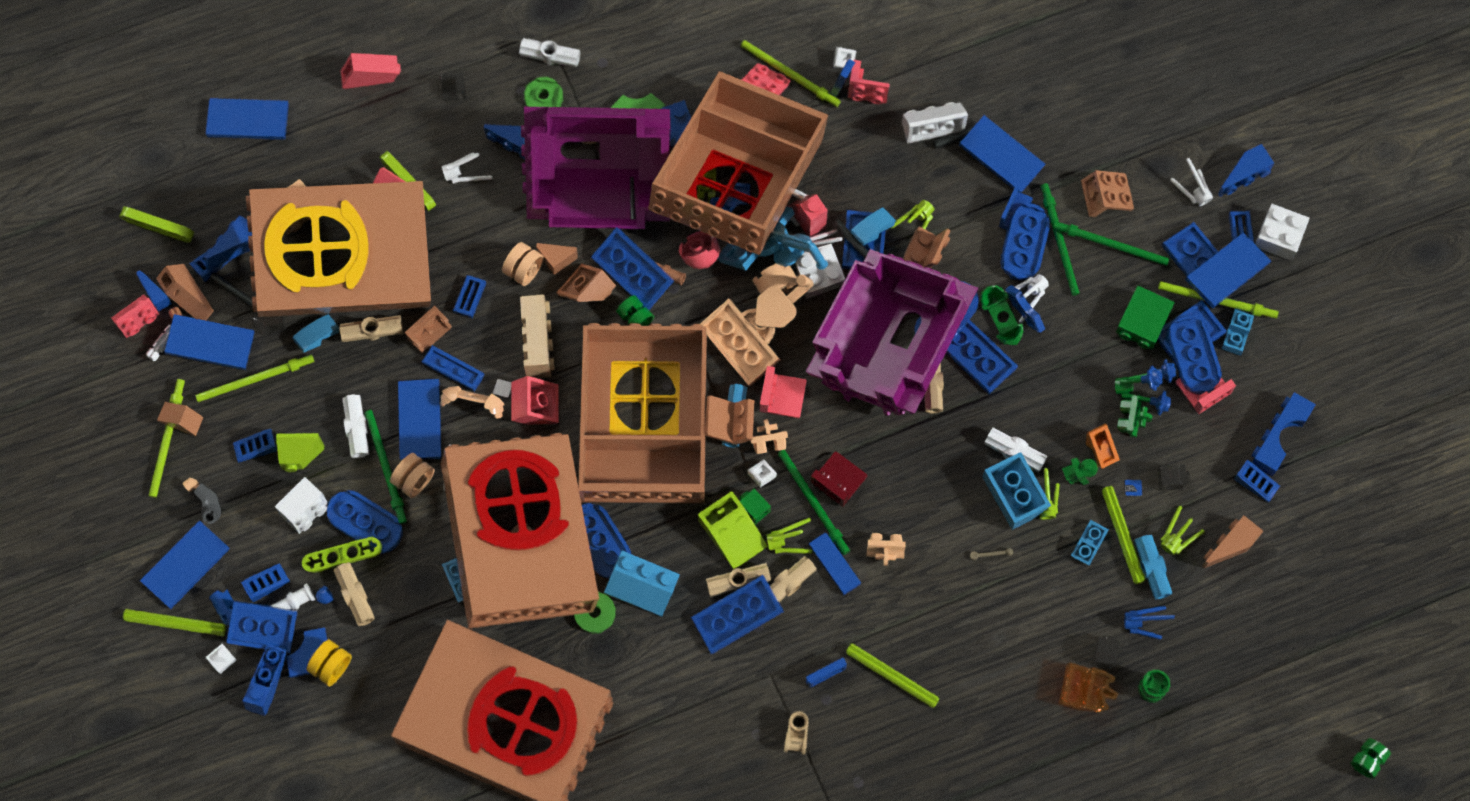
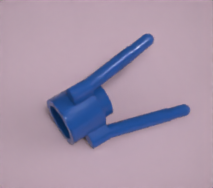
M1166 606L1137 611L1130 610L1124 614L1125 629H1130V633L1162 639L1161 635L1140 630L1138 627H1142V621L1174 619L1175 616L1141 615L1165 610Z

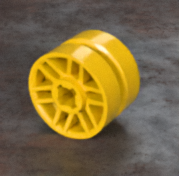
M326 640L315 651L306 670L314 677H319V680L327 686H332L347 669L352 655L343 648L339 649V646L333 641Z

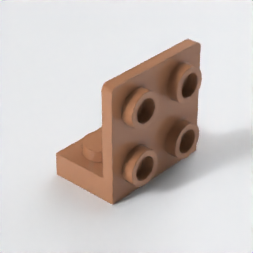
M1096 170L1081 180L1090 217H1096L1107 209L1125 211L1134 209L1125 173Z
M919 226L916 228L902 259L905 262L908 260L917 263L923 268H932L933 265H937L942 258L940 253L942 248H945L950 241L948 235L951 230L946 229L936 236Z
M711 395L707 396L706 436L736 445L753 440L754 400L745 399L734 403Z

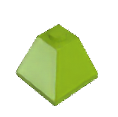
M318 433L276 434L279 464L287 472H296L297 469H304L324 450L325 445Z

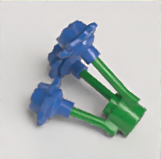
M1165 359L1161 369L1150 366V369L1145 374L1116 378V394H1122V398L1131 399L1132 396H1138L1129 394V392H1133V383L1139 382L1142 384L1148 383L1150 388L1156 391L1157 387L1163 382L1162 378L1171 383L1172 378L1176 377L1175 364L1168 363L1167 359ZM1163 391L1157 398L1138 396V400L1154 405L1156 410H1158L1159 416L1163 412H1168V408H1170L1171 398L1166 396V391Z

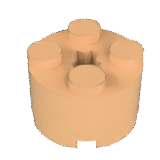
M776 263L760 272L762 276L759 279L755 276L752 280L760 294L767 288L775 286L788 295L798 286L796 282L797 276L791 266L785 267Z

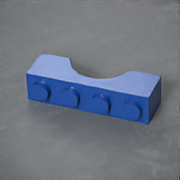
M1295 392L1291 398L1286 396L1280 406L1284 408L1282 413H1276L1271 421V424L1274 425L1271 431L1267 429L1261 438L1264 443L1261 447L1257 446L1251 455L1254 458L1252 463L1273 477L1286 456L1280 445V432L1287 427H1302L1316 404Z

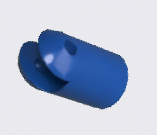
M228 590L225 592L216 591L209 599L225 625H230L234 601Z

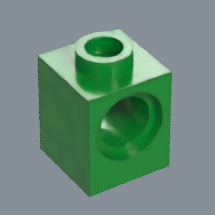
M755 489L751 492L746 491L739 498L740 503L755 525L771 512V506Z

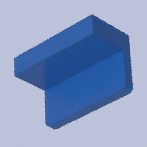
M1018 185L1015 186L1000 219L999 227L1005 230L1008 229L1012 213L1018 207L1031 203L1033 200L1032 197L1018 192L1020 188Z

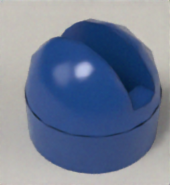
M323 586L316 593V599L321 604H327L334 600V596L326 586Z

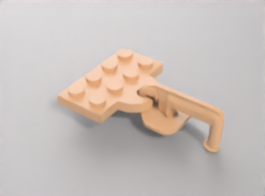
M805 275L797 277L796 282L799 286L787 296L780 288L771 286L758 296L756 308L748 309L743 313L728 298L700 323L702 326H706L707 336L749 386L753 385L766 373L767 366L773 367L781 360L768 344L774 337L775 327L783 328L795 318L796 307L794 303L813 287V280Z

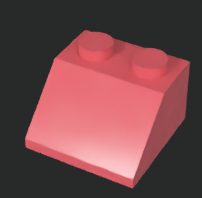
M530 376L512 381L511 421L526 425L559 423L558 384Z

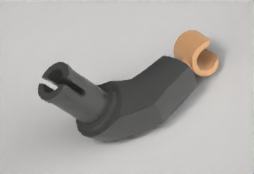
M188 478L183 482V485L189 492L195 489L194 495L202 502L204 522L207 521V524L216 522L221 516L217 494L203 483L199 485L197 480Z

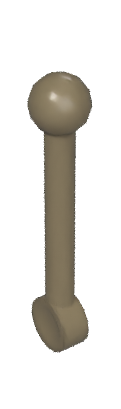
M1007 548L1004 551L986 553L973 551L970 554V559L977 560L979 557L997 555L1011 556L1013 555V550Z

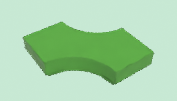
M650 93L641 99H631L622 95L611 108L661 109L666 106Z

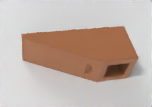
M184 264L165 266L156 278L165 294L195 319L206 321L214 312Z
M1245 516L1240 520L1235 519L1228 527L1231 530L1226 536L1223 533L1217 540L1216 544L1219 546L1214 551L1210 549L1203 557L1206 561L1202 567L1206 568L1247 552L1263 533V530Z

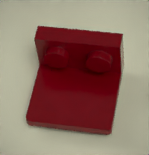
M835 451L819 471H814L811 475L810 483L843 507L865 481L867 474Z

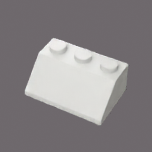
M953 102L941 107L930 106L921 111H908L902 117L907 143L961 132L965 130L968 114L961 103L955 104Z

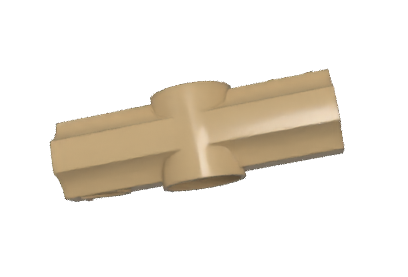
M401 316L378 319L367 317L363 321L340 324L342 342L363 339L374 341L383 336L403 334ZM370 326L376 327L372 332L367 331Z
M941 363L924 394L925 412L930 414L943 412L942 391L944 382L940 367Z
M806 556L801 558L789 570L786 569L774 579V583L770 585L779 603L786 596L789 597L800 588L801 583L817 570L812 561Z
M343 563L334 569L335 576L342 588L341 593L347 606L350 607L357 625L365 626L375 619L374 614L366 600L368 598L361 582L358 581L351 563Z
M764 563L745 569H734L730 573L707 578L706 583L710 597L736 591L761 575L765 576L767 582H771L767 564ZM740 576L744 581L741 584H736L733 582V578Z

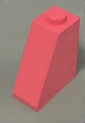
M351 53L340 71L342 89L394 82L397 75L400 74V64L397 63V56Z
M817 194L803 196V200L798 199L788 205L795 212L793 216L809 237L826 229L828 210Z

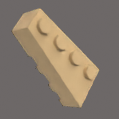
M545 295L521 296L523 354L526 376L534 378L551 377V370H555L554 358H550V351H553V341L548 337V332H552L551 320H547V313H550V302L545 300Z

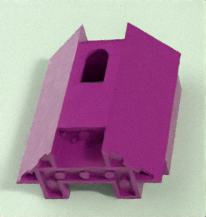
M524 107V125H521V138H525V144H522L521 153L522 156H525V163H522V175H526V182H523L522 190L523 194H526L527 219L549 220V227L568 228L618 227L645 229L646 221L670 222V218L648 210L652 183L670 155V109ZM569 141L600 142V159H568L562 155L561 146ZM630 177H634L636 219H630Z
M870 249L863 262L855 260L812 342L816 353L806 373L822 379L821 383L832 391L841 392L844 396L843 398L850 402L852 397L881 407L885 416H889L891 412H894L895 415H903L905 411L914 414L955 336L978 287L961 282L956 277L948 274H941L929 267L923 268L912 261L907 260L905 262L902 258L892 254L885 255ZM916 313L921 316V324L908 349L891 344L897 329L907 314Z

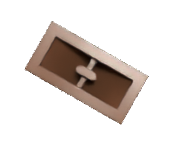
M537 243L536 246L537 252L544 256L543 261L554 274H557L578 257L577 247Z
M164 402L157 421L196 436L203 417L186 405Z

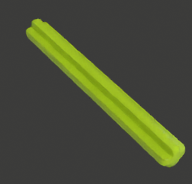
M1112 486L1105 487L1102 493L1134 584H1140L1145 581V576L1114 488Z
M126 609L123 614V619L128 622L224 636L226 633V625L221 623Z
M850 644L847 648L846 654L930 707L934 708L937 705L939 697L856 645Z

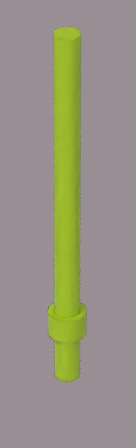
M746 40L742 42V48L815 93L816 97L820 100H826L835 107L840 105L841 101L829 94L827 89L813 84Z
M1161 281L1159 283L1158 289L1205 301L1193 289ZM1229 298L1219 303V305L1251 312L1252 315L1259 317L1261 315L1275 319L1278 317V311L1264 308L1263 305L1257 303L1252 305Z
M311 354L300 359L294 358L288 360L286 364L196 394V399L198 402L290 370L292 372L299 370L300 367L315 362L313 355Z
M177 379L174 393L171 394L169 403L182 404L184 380ZM168 425L165 426L148 495L152 498H157L173 433V427Z

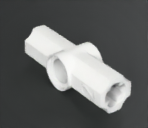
M523 38L520 44L519 55L542 60L547 65L556 63L576 68L580 59V50L558 46L553 41L539 42ZM548 51H553V52H554V53L551 54V55H547V54H546Z
M354 394L347 395L343 398L345 412L344 427L349 440L350 454L352 458H363L369 455L366 437V434H368L365 416H363L361 397Z
M995 428L991 429L984 442L985 445L1002 453L1006 459L1021 452L1029 467L1038 473L1047 459L1045 454L1029 447L1028 443L1023 439L1015 436L1010 437Z

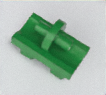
M1132 396L1131 400H1121L1120 411L1121 413H1128L1129 418H1119L1117 428L1121 432L1129 433L1130 437L1137 438L1138 426L1145 428L1146 422H1151L1153 416L1147 413L1148 407H1142V402L1138 401V396Z
M1077 457L1071 459L1072 465L1062 468L1066 480L1071 485L1077 482H1081L1083 485L1089 484L1086 477H1093L1098 471V465L1094 460L1085 459L1081 463Z

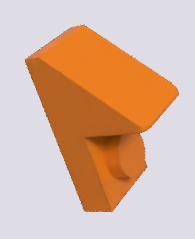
M1107 424L1087 432L1086 445L1093 450L1097 464L1101 469L1120 460Z

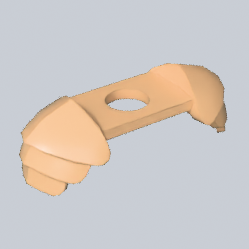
M459 386L448 387L442 390L443 394L440 396V405L442 407L451 401H455L457 398L484 403L485 409H489L496 419L503 417V405L505 404L493 394L486 396L461 390Z

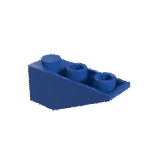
M487 124L483 126L487 139L492 142L497 141L501 143L506 150L517 152L525 160V156H522L521 153L522 144H525V138H521V126Z
M1262 144L1243 154L1222 185L1219 196L1224 194L1230 195L1242 185L1244 187L1248 186L1254 179L1258 177L1264 178L1271 173L1274 162Z
M239 215L235 221L233 220L229 224L228 230L218 237L213 248L207 250L204 259L208 270L250 251L248 236H252V232L248 231L246 218Z
M267 644L243 699L247 711L266 716L274 698L287 650Z

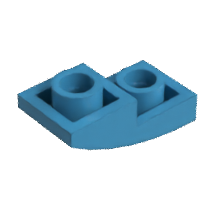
M881 208L857 224L850 233L864 246L877 239L880 232L894 226L896 220L884 208Z
M1234 310L1223 342V350L1241 356L1254 315Z
M327 314L300 330L293 336V340L302 352L305 353L321 346V340L339 333V327Z
M1090 520L1071 556L1090 565L1109 529Z
M457 558L443 563L442 566L455 597L460 602L463 601Z

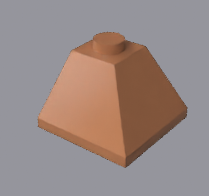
M581 264L556 293L559 296L578 302L602 301L611 295L616 285L602 269Z

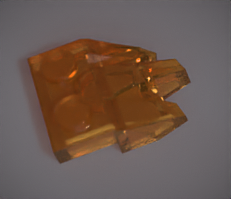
M1071 662L1067 663L1059 704L1081 711L1102 712L1108 710L1109 705L1105 702V699L1115 700L1119 693L1108 686L1109 683L1115 681L1116 677L1101 669L1087 668Z

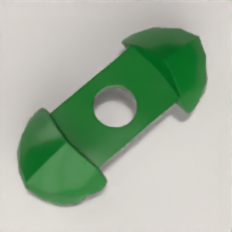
M997 285L987 286L981 292L980 301L982 308L989 310L1000 333L996 336L997 339L1004 344L1017 345L1023 335V324L1017 323L1007 303L1008 294ZM1000 312H1007L1009 314V319L1004 323L998 321V314Z

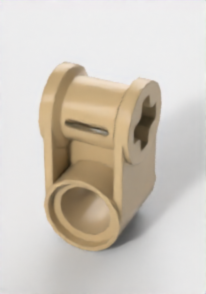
M795 712L790 716L784 752L791 750L805 755L808 737V717L803 712ZM795 718H802L805 724L803 727L797 728L793 725V720Z

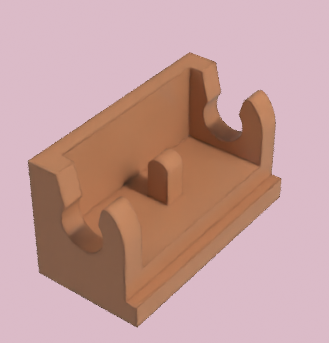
M434 306L413 324L405 334L407 339L423 354L452 326L448 322L449 320Z

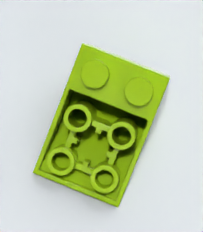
M732 491L698 514L699 523L733 570L768 547L745 508Z

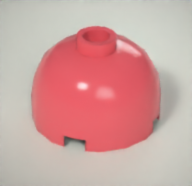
M701 231L688 236V241L685 244L681 243L678 250L683 261L694 269L711 267L720 253L717 238Z

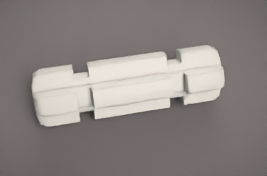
M171 325L165 328V333H161L152 345L153 348L147 351L146 356L152 361H156L160 356L159 353H162L166 348Z

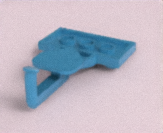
M787 206L760 255L728 243L718 257L720 263L747 270L758 256L764 257L774 253L775 263L787 267L794 264L804 252H808L815 260L818 269L823 270L828 266V262L824 259L817 246L811 242L808 235L798 233L792 236L788 234L785 225L795 212Z

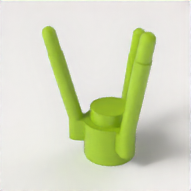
M922 200L899 218L894 226L890 228L893 229L911 216L907 220L908 223H911L915 218L920 221L925 220L921 228L926 229L928 223L933 219L931 214L934 211V207L930 202Z
M1045 468V495L1051 506L1039 514L1041 520L1054 519L1056 514H1058L1057 506L1060 484L1056 483L1054 500L1051 501L1048 469Z
M1178 506L1165 535L1160 539L1162 541L1161 547L1171 555L1179 554L1186 546L1205 532L1202 529L1180 544L1182 542L1181 535L1193 521L1190 518L1177 534L1172 533L1170 535L1182 506Z
M807 518L780 530L772 531L771 534H766L769 550H775V554L782 552L812 553L811 549L781 547L785 546V538L802 534L803 530L783 533L810 522L811 519Z

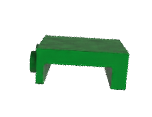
M1137 286L1119 323L1116 334L1124 340L1136 342L1141 348L1153 349L1175 302Z

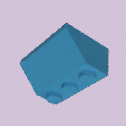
M1021 452L984 470L982 477L1012 530L1031 521L1051 506Z
M621 551L604 594L662 617L680 574Z

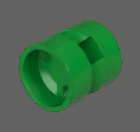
M636 295L627 298L616 311L623 321H628V326L633 323L648 326L654 319V315L647 307L643 308V303Z
M1160 670L1149 671L1139 683L1138 692L1140 696L1150 703L1160 701L1169 691V677Z
M1367 738L1360 748L1361 752L1356 753L1350 764L1363 776L1374 779L1381 769L1380 765L1385 764L1391 753L1380 742Z

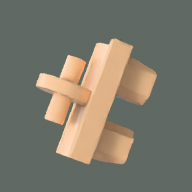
M765 419L764 426H758L757 432H765L766 434L753 436V440H750V443H753L756 454L766 453L765 441L773 440L775 451L786 449V438H788L787 431L770 433L772 430H778L777 424L769 425L768 419Z
M880 533L871 534L867 544V557L883 560V566H888V560L904 559L905 542H903L901 534L891 535L890 541L882 540Z

